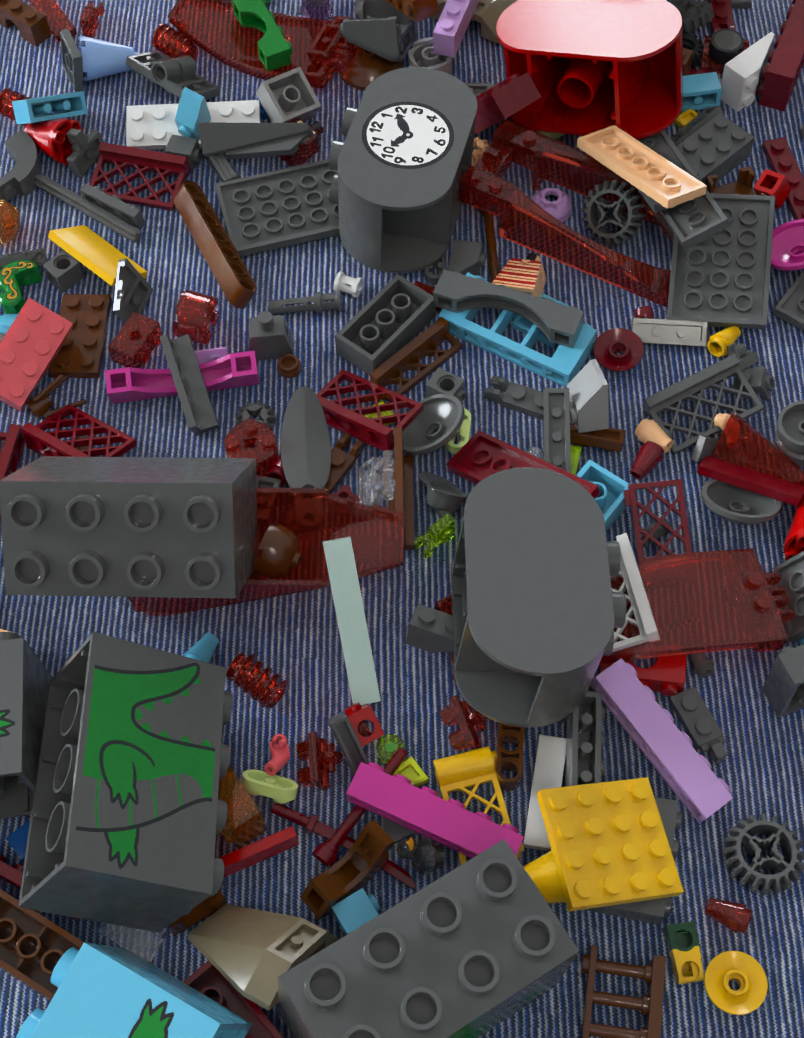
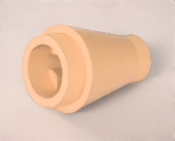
M646 418L636 427L635 435L638 437V441L642 443L652 441L658 444L664 450V453L668 452L674 444V440L669 438L654 420Z

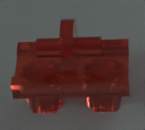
M457 695L449 698L451 704L439 711V714L445 726L449 727L456 723L459 724L460 730L448 735L451 746L456 751L471 747L473 750L482 748L474 725H476L478 732H482L486 729L483 722L489 718L477 712L470 705L468 707L471 713H469L466 703L460 701Z
M316 731L308 733V740L296 744L298 758L302 761L309 760V767L300 768L297 771L298 782L303 786H317L321 790L330 789L329 773L336 772L335 765L343 762V754L334 751V744H327V740L318 737Z

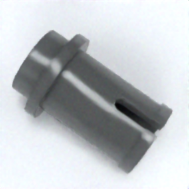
M664 518L663 522H665L667 525L671 527L668 520ZM653 520V523L644 528V530L649 533L657 522ZM659 524L651 536L658 539L662 535L667 536L669 532ZM647 539L643 546L647 547L652 542Z
M697 640L695 643L692 641L684 647V651L694 666V674L704 678L714 672V662L708 659L700 641Z

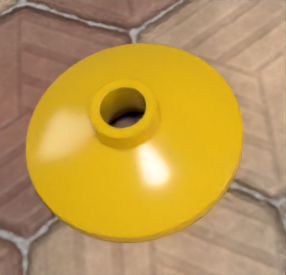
M722 952L710 961L705 971L704 986L708 997L716 1007L728 1014H749L755 1011L766 997L768 989L766 974L758 961L744 952ZM730 980L738 982V990H732L729 987L728 983Z

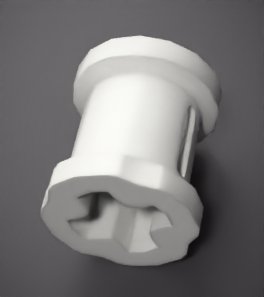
M340 271L335 278L333 290L334 292L340 290L341 292L351 294L353 298H358L363 288V278L346 276L344 272Z

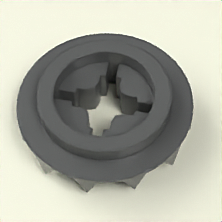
M259 400L257 403H250L248 401L247 405L240 407L238 414H236L238 429L243 434L252 437L268 433L276 422L274 409L268 403L263 404ZM251 415H260L259 420L254 419L253 421H251Z

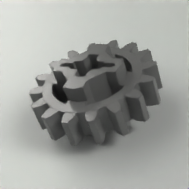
M687 0L681 6L676 7L682 16V32L690 33L698 30L699 26L705 27V22H711V18L714 17L712 4L708 3V0L703 2L701 0L696 2Z

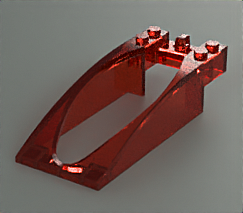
M504 119L493 133V141L485 149L475 166L470 165L459 179L458 200L500 217V237L668 308L671 270L643 263L575 232L531 200L514 183L503 179L502 176L513 162L533 170L532 190H537L544 179L589 198L588 192L595 190V185H603L604 181L608 180L611 184L613 180H619L620 185L623 182H627L628 189L636 187L593 157L560 141ZM636 188L633 195H641V193ZM608 193L604 196L606 200H610L613 203L621 198L613 193ZM641 195V199L637 202L638 204L645 205L644 208L639 209V212L644 213L645 217L640 219L661 227L673 243L674 233L660 211L654 212ZM627 206L625 207V213H628Z

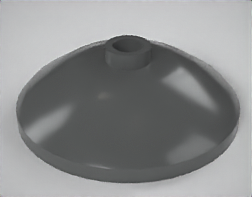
M437 394L419 401V403L423 404V411L402 432L404 453L411 455L431 453L453 439L462 425L465 414L464 407L457 397L450 394Z
M715 479L705 482L701 490V499L710 511L722 519L736 524L749 525L767 522L779 514L782 505L779 500Z

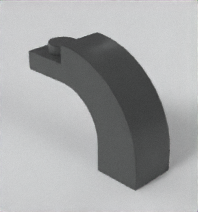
M22 129L4 141L10 158L16 164L11 171L0 178L1 205L19 193L24 197L28 196L36 188V185H34L35 175L42 174V163L33 139Z

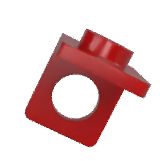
M358 702L344 710L362 747L384 735V731L370 705H360ZM363 720L371 721L374 726L373 733L368 737H363L358 732V725Z

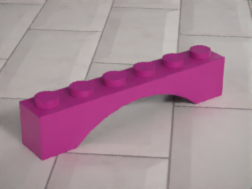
M255 350L232 353L211 362L199 364L208 391L260 384ZM126 367L105 370L107 395L112 404L178 395L170 369Z

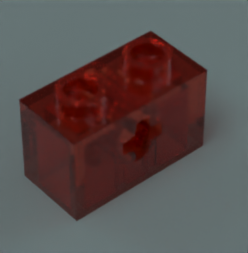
M134 312L108 346L112 361L122 366L140 368L145 364L154 348L161 343L160 336H162L159 322Z

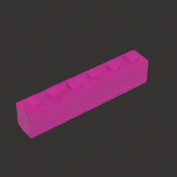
M363 762L360 763L346 792L347 801L470 858H474L503 839L506 840L516 855L524 838L523 835L519 834L520 831L516 827L505 823L503 826L492 822V817L480 811L472 813L464 809L465 805L457 800L449 799L446 801L437 797L438 793L431 788L423 786L420 789L411 785V780L402 775L396 774L395 777L384 772L385 769L382 766L373 762H369L368 765Z

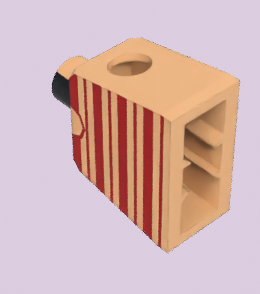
M529 253L526 259H510L493 280L492 284L504 285L509 289L528 292L532 296L541 298L546 276L543 264L540 262V257L535 253Z

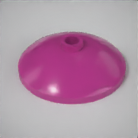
M804 219L789 221L773 229L772 268L782 271L804 269Z

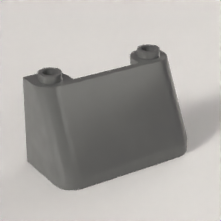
M361 0L359 6H356L355 9L356 18L359 20L346 18L341 23V36L345 37L347 42L391 62H401L414 44L415 21L399 10H396L395 7L384 0Z

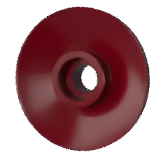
M613 328L603 332L594 344V355L598 363L602 367L615 372L628 371L636 367L642 360L644 346L640 337L624 328Z

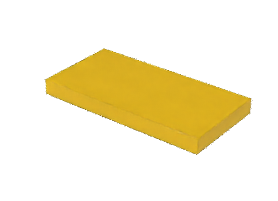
M85 225L55 229L49 232L48 238L111 286L116 285L118 261L120 259H127L140 275L146 279L148 272Z

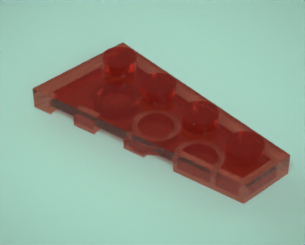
M733 412L711 457L804 486V470L736 412Z

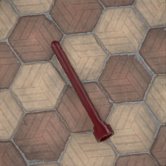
M399 748L384 767L385 773L391 776L395 773L407 757V751L404 748ZM355 805L330 840H325L323 844L319 843L312 852V855L322 864L331 868L338 858L336 856L339 852L338 847L365 813L366 809Z

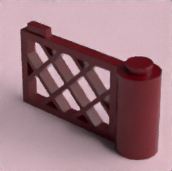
M682 479L628 484V490L623 491L625 507L630 506L638 569L645 590L696 585L697 573L695 562L692 558ZM676 486L677 498L672 504L659 495L665 487ZM654 488H660L657 493L653 490ZM645 489L654 497L644 507L636 500L635 490ZM655 499L668 507L661 518H658L648 510ZM677 502L679 510L676 507H674ZM637 507H638L640 510H642L639 515H638ZM670 511H673L680 517L681 524L676 530L663 522V519ZM644 513L657 522L649 533L639 526V519ZM659 524L672 534L664 545L651 536ZM680 529L682 530V536L678 533ZM641 534L645 536L643 541H641ZM675 536L684 544L685 553L674 554L666 546ZM647 539L660 548L655 556H643L642 546ZM663 551H664L666 554H668V555L659 556Z

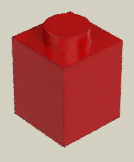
M768 169L763 171L753 187L756 195L765 193L766 196H775L774 208L776 209L781 208L791 192L786 176Z

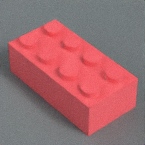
M31 298L27 299L0 342V400L20 412L23 411L26 402L31 398L73 328L72 322Z

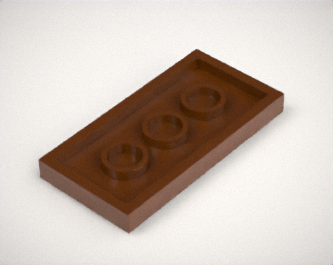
M63 294L59 315L72 322L73 328L50 365L49 374L51 378H57L59 375H66L69 378H100L112 305L110 294Z

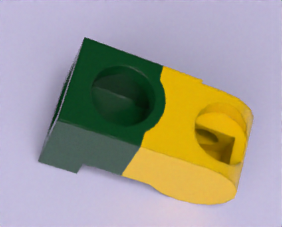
M694 921L666 925L662 928L664 940L667 942L676 983L679 985L703 981L702 957Z

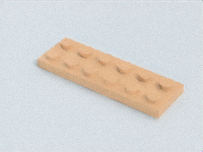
M615 125L577 138L578 148L667 209L706 194L707 185Z

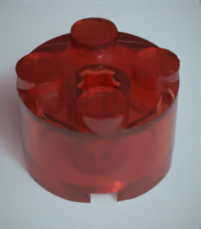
M191 290L183 291L175 314H178L177 322L173 321V336L179 338L188 334L193 342L209 345L212 336L210 327L217 324L219 311H216L218 298Z
M246 419L243 423L232 428L224 438L227 458H256V475L267 477L268 467L279 456L275 435L267 425L254 419Z

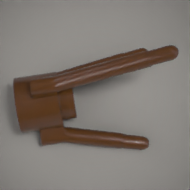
M59 375L38 395L26 402L37 419L42 416L47 419L67 406L50 410L49 408L53 405L47 396L62 385L69 376ZM83 399L70 405L78 407L86 404L87 400Z

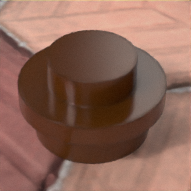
M292 354L283 355L277 363L278 373L285 378L297 376L302 369L301 361Z

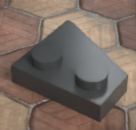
M120 259L117 268L113 312L127 327L134 326L151 296L153 288L127 259Z

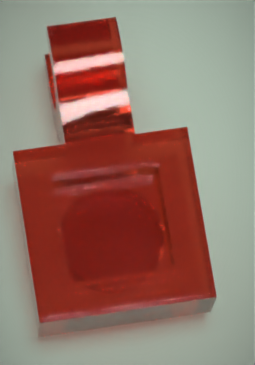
M89 1L88 5L85 6L80 18L84 36L93 38L95 30L99 27L98 16L103 15L105 12L103 2H100L98 7H94L93 1Z

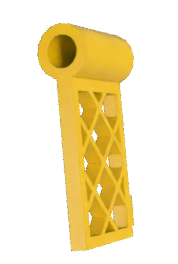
M489 746L433 760V768L442 799L448 801V793L459 790L469 796L464 804V809L467 808L473 798L487 806L483 813L487 814L491 808L501 814L503 820L501 826L504 823L511 825L496 775L497 753L495 750L491 751ZM492 782L495 793L490 802L475 794L479 785ZM474 786L472 792L466 789ZM495 799H497L499 807L493 804ZM521 843L516 854L518 859H520V852H524L523 843ZM457 852L460 864L462 865L467 862L465 855Z

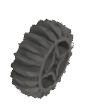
M608 180L604 181L603 185H595V190L588 192L590 198H585L583 201L588 207L582 208L581 211L587 213V216L583 217L582 221H588L589 225L585 227V230H593L591 233L592 238L598 236V242L600 243L606 240L607 245H612L614 242L616 245L622 244L623 240L625 242L631 240V235H637L638 231L635 227L639 228L643 225L638 219L645 217V214L640 213L639 209L644 208L645 205L638 204L637 202L641 199V195H633L636 188L631 187L628 189L627 182H623L620 185L619 180H613L612 184ZM608 193H613L621 198L613 203L610 200H606L604 196ZM626 206L628 208V217L625 214ZM598 209H599L600 212H601V218H600V219H599V216H598ZM614 223L616 226L620 225L623 229L619 232H614L605 227Z
M765 813L760 814L758 820L753 814L748 816L747 822L740 819L737 822V827L732 826L730 828V836H726L724 844L728 847L723 849V855L729 857L724 863L725 867H734L730 874L731 878L740 876L742 878L739 882L740 887L745 886L746 883L751 884V893H755L758 887H761L763 896L769 893L770 888L775 894L781 892V886L788 890L792 886L791 881L797 882L800 878L798 872H802L804 869V864L801 862L804 860V852L799 850L803 846V841L794 840L798 834L797 830L790 832L786 830L789 825L788 821L783 822L782 825L777 824V815L773 816L770 821H767ZM764 834L770 837L767 839H760L755 835L753 837H751L750 835ZM778 842L786 853L787 862L783 860L784 857L777 850ZM741 845L745 848V852L751 858L750 866L745 862L742 856ZM768 846H771L767 857H763L760 862H757L761 851H765ZM764 868L771 870L773 873L775 871H777L778 873L773 875L761 874L758 871Z

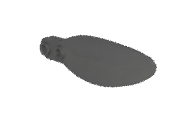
M303 386L294 392L287 405L281 430L280 454L285 478L295 494L297 524L304 530L313 531L318 529L323 521L322 492L326 487L330 474L331 444L321 403L311 388ZM305 495H310L312 498L308 499V498H305L304 496H305ZM305 518H312L313 521H308Z

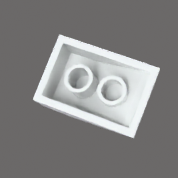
M773 32L764 36L724 66L721 81V100L737 112L745 106L751 105L755 99L762 80L765 64H768L775 35Z

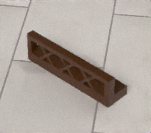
M441 317L370 373V381L384 388L389 384L399 385L396 393L405 395L463 349V344L449 333V322ZM445 340L453 346L449 350H438V346ZM435 356V361L431 364H420V360L423 357ZM407 370H417L415 377L402 378L403 373ZM388 398L385 399L388 403H392V402H393L392 400H390V399H388Z

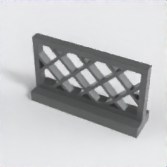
M735 354L644 399L643 410L646 415H650L651 419L661 427L669 438H671L673 430L688 434L685 442L678 446L675 443L670 449L673 455L695 445L699 435L711 437L723 431L720 427L715 426L712 428L718 408L732 411V417L738 422L764 409L763 404L739 368V361ZM736 375L741 383L739 390L725 387L726 379ZM711 388L720 391L717 402L702 398L704 390ZM722 392L737 395L734 406L720 403ZM740 397L751 399L755 407L746 410L737 406ZM686 399L697 402L695 412L680 409L681 402ZM700 403L715 407L712 418L697 414ZM663 411L675 413L672 424L662 422L657 414ZM678 414L693 418L690 429L675 425ZM695 419L709 422V429L703 433L692 430Z

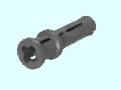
M336 290L335 293L325 294L316 292L314 296L269 300V311L272 315L314 310L318 314L325 310L338 309V311H343L340 290ZM303 304L298 306L283 307L285 305Z

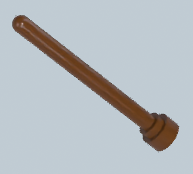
M486 195L477 200L478 212L484 217L492 283L499 274L493 223L496 200L493 196Z

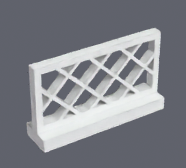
M627 533L616 536L617 541H613L618 542L620 545L621 571L619 570L618 576L622 577L624 582L619 590L613 588L611 590L612 592L624 593L625 589H627L628 595L625 594V598L631 602V607L626 614L624 626L614 632L612 652L648 641L650 645L661 642ZM633 613H634V616H635V619H636V620H634V619L631 618V616L633 615ZM627 623L638 627L640 635L627 638L621 635Z

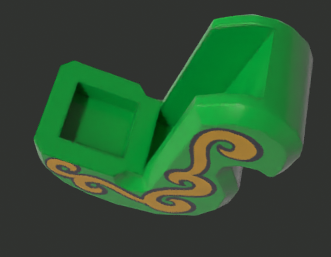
M28 260L15 261L0 270V290L2 292L0 294V303L5 314H19L25 302L20 286H28L43 280L39 268L34 262Z

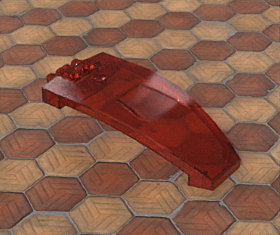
M178 0L168 15L170 23L199 48L238 71L264 80L301 67L311 87L324 88L334 72L347 71V63L353 61V57L357 53L356 48H360L347 42L345 37L341 36V23L346 18L351 17L334 16L331 21L272 12L276 25L281 26L284 39L291 43L293 54H291V64L273 71H267L259 58L257 43L264 36V33L256 28L241 27L233 12L232 1Z
M753 548L696 552L665 557L637 565L660 640L648 641L612 652L610 656H603L600 664L616 662L620 658L628 661L754 648L756 652L782 650L788 640L783 622L794 619L796 615L792 609H780L790 604V599L786 596L785 587L772 586L779 583L781 577L779 573L763 572ZM611 576L610 578L611 588L619 590L624 579L620 576ZM627 589L624 591L626 595H628ZM626 600V614H627L628 610H629L630 607H631V602H629V601ZM633 613V615L631 616V618L634 619V620H636V619H635V616H634V613ZM627 623L621 635L632 638L640 635L637 626Z

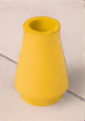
M730 326L710 336L707 343L709 352L716 357L727 355V346L733 344L741 335L739 327Z

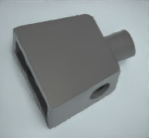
M262 311L258 314V317H251L249 319L247 349L248 351L255 350L257 361L280 359L286 354L294 355L293 335L284 316H272L269 311Z

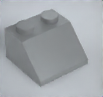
M593 359L567 385L570 400V423L575 424L578 433L609 429L608 383L597 360Z

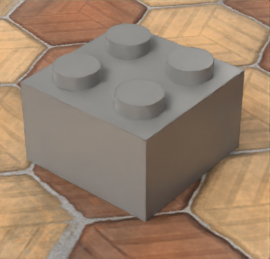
M301 67L263 81L256 92L272 123H294L298 119L304 122L315 117L321 107Z

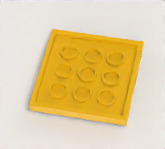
M648 777L540 789L536 795L568 912L674 897L684 892Z

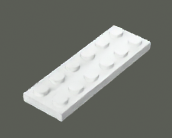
M259 100L206 102L211 116L210 122L261 123ZM179 104L127 106L126 146L145 150L166 149L171 135L182 136L178 132L175 123ZM200 138L198 139L199 148H201Z

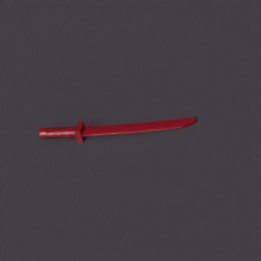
M277 802L271 808V813L279 815L284 819L286 818L300 826L302 825L310 835L314 832L330 840L336 832L332 827L320 822L317 815L313 814L310 818ZM347 836L340 846L349 851L356 840ZM387 859L380 868L410 889L414 890L416 888L410 874Z

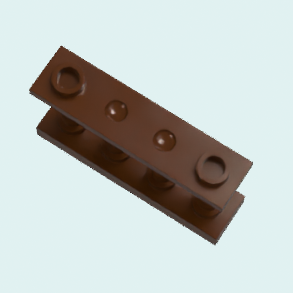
M591 945L589 955L583 954L581 973L587 974L581 1038H589V1035L602 1038H660L666 956L653 955L650 964L645 963V966L597 959L598 946ZM595 972L643 979L644 983H649L648 995H643L642 998L595 991ZM592 1003L641 1011L642 1015H646L645 1027H640V1030L592 1023L590 1022Z

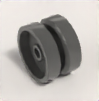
M804 400L792 402L783 408L778 416L774 442L777 454L785 462L799 467H804Z

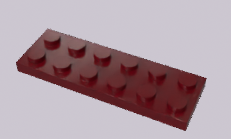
M480 430L446 463L450 472L475 484L503 470L533 467L551 470L569 477L586 489L594 499L600 494L597 485Z

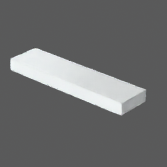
M539 734L523 843L525 848L551 851L536 794L540 789L561 787L566 756V738Z

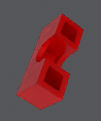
M630 647L612 652L610 656H603L600 661L598 675L622 658L625 663H629L634 667L637 672V678L643 685L648 686L654 692H660L666 696L682 693L685 685L686 652L658 649L655 664L650 668H639L632 663Z

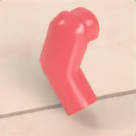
M283 734L274 735L270 742L271 759L264 766L265 772L270 776L276 775L290 759L287 738Z

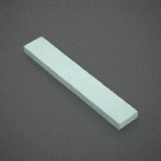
M351 537L323 541L352 703L359 702L360 705L379 702L381 699Z

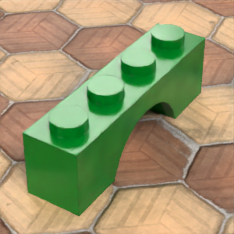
M232 0L233 12L241 27L256 28L264 33V36L257 43L259 58L267 72L291 64V54H293L291 43L284 39L281 26L276 25L272 11L267 10L266 1Z

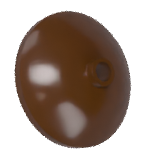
M356 45L344 51L338 62L339 74L342 80L347 85L363 91L377 77L403 68V61L391 62Z

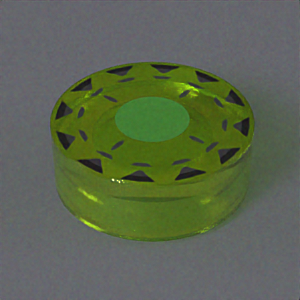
M395 734L382 736L376 745L378 758L387 764L399 748L405 749L403 740Z

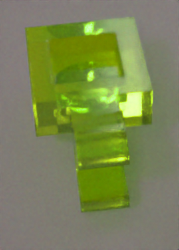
M449 513L431 525L425 535L415 539L414 548L417 549L421 545L428 546L423 551V557H430L434 552V547L436 548L442 542L447 543L455 535V519Z

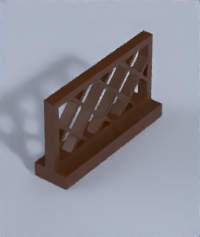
M402 427L394 428L395 456H387L389 551L415 550L413 455H404Z

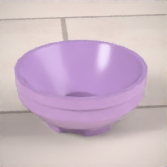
M542 189L536 192L531 199L530 213L536 221L542 224H560L571 215V199L567 193L560 189ZM555 195L558 197V200L550 202L545 197Z

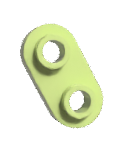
M254 769L246 770L242 774L241 787L250 795L266 796L281 804L289 803V801L296 798L298 784L291 779L278 775L270 776L264 771Z

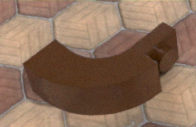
M375 820L367 823L351 849L335 865L311 879L300 898L319 920L333 912L332 906L357 892L369 882L390 855L387 852L394 841Z

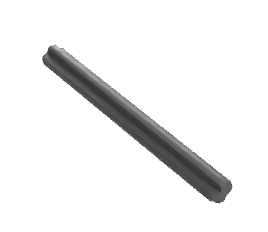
M43 174L35 175L34 185L128 240L136 242L141 239L142 233L139 229Z

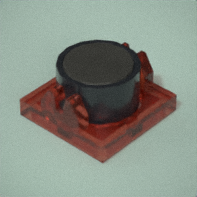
M731 29L718 30L712 36L704 35L701 70H711V72L723 74L725 64L749 48L748 39H744L739 32Z

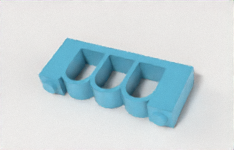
M467 272V274H466V276H469V277H472V278H481V279L485 280L483 277H481V276H479V275H476V276H475V275H472V274H470V273H468V272ZM481 308L459 313L442 309L438 315V319L443 317L449 322V333L566 388L568 383L577 375L594 348L597 337V330L593 329L589 324L583 323L574 348L559 345L552 358L532 349L539 334L543 333L535 324L532 325L521 344L502 336L508 324L518 316V314L503 310L490 330L472 322Z

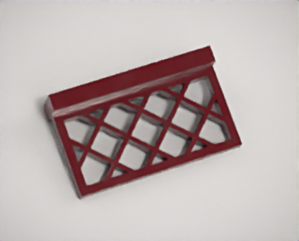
M104 142L100 143L98 149L100 157L89 184L90 186H97V184L106 180L109 187L103 191L110 196L116 195L125 203L169 211L175 210L174 197L184 182L185 177H189L191 172L187 157ZM105 163H111L116 166V168L106 173L102 170ZM128 167L136 168L137 171L127 177L122 172ZM149 171H156L158 173L156 177L148 181L144 177V174ZM120 173L123 179L112 185L108 178ZM172 174L179 175L177 181L168 184L165 180L166 177ZM141 176L145 183L133 189L129 182ZM162 180L166 187L154 192L151 186ZM126 184L130 188V191L123 195L117 194L115 191ZM146 188L152 193L146 198H139L137 193ZM170 192L172 195L170 203L159 200L158 197Z
M343 369L316 394L323 408L328 426L343 433H348L350 436L387 453L394 448V429L392 430L383 424L397 422L398 425L395 428L402 427L403 432L423 411V404ZM344 379L353 383V385L338 387ZM368 389L373 392L372 394L358 396L357 391ZM355 392V397L343 399L340 397V394ZM337 395L338 397L337 400L331 401L325 399L327 396ZM388 398L393 401L392 403L378 405V400ZM375 401V406L363 408L360 406V403ZM357 404L358 408L349 410L343 406ZM408 407L412 409L407 413L399 414L398 409ZM395 410L396 415L381 417L380 412ZM377 413L378 418L369 419L363 415Z
M70 404L37 426L28 422L21 427L27 448L41 456L94 457L106 455L104 457H121L137 446L136 439ZM70 414L75 416L73 419H64ZM79 425H91V427L79 428ZM74 426L73 429L61 430V427ZM56 428L55 431L45 432L47 429ZM95 434H108V436L95 437ZM90 435V438L77 439V436ZM72 437V440H68V441H61V440H60V438ZM123 442L120 446H112V443ZM107 444V447L93 449L94 445ZM89 446L86 450L76 449V447Z

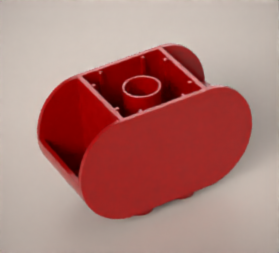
M518 0L507 7L500 15L496 31L498 40L504 48L507 78L517 72L520 76L529 72L541 95V98L508 117L517 126L536 131L587 135L615 125L633 138L640 139L666 129L680 115L683 108L682 16L679 10L666 0Z

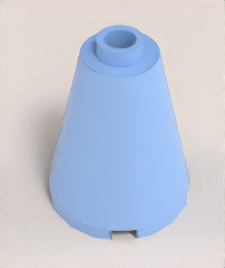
M86 36L78 37V40L82 41V45H78V50L82 56V68L85 75L83 76V81L133 70L126 65L127 56L137 55V52H133V47Z

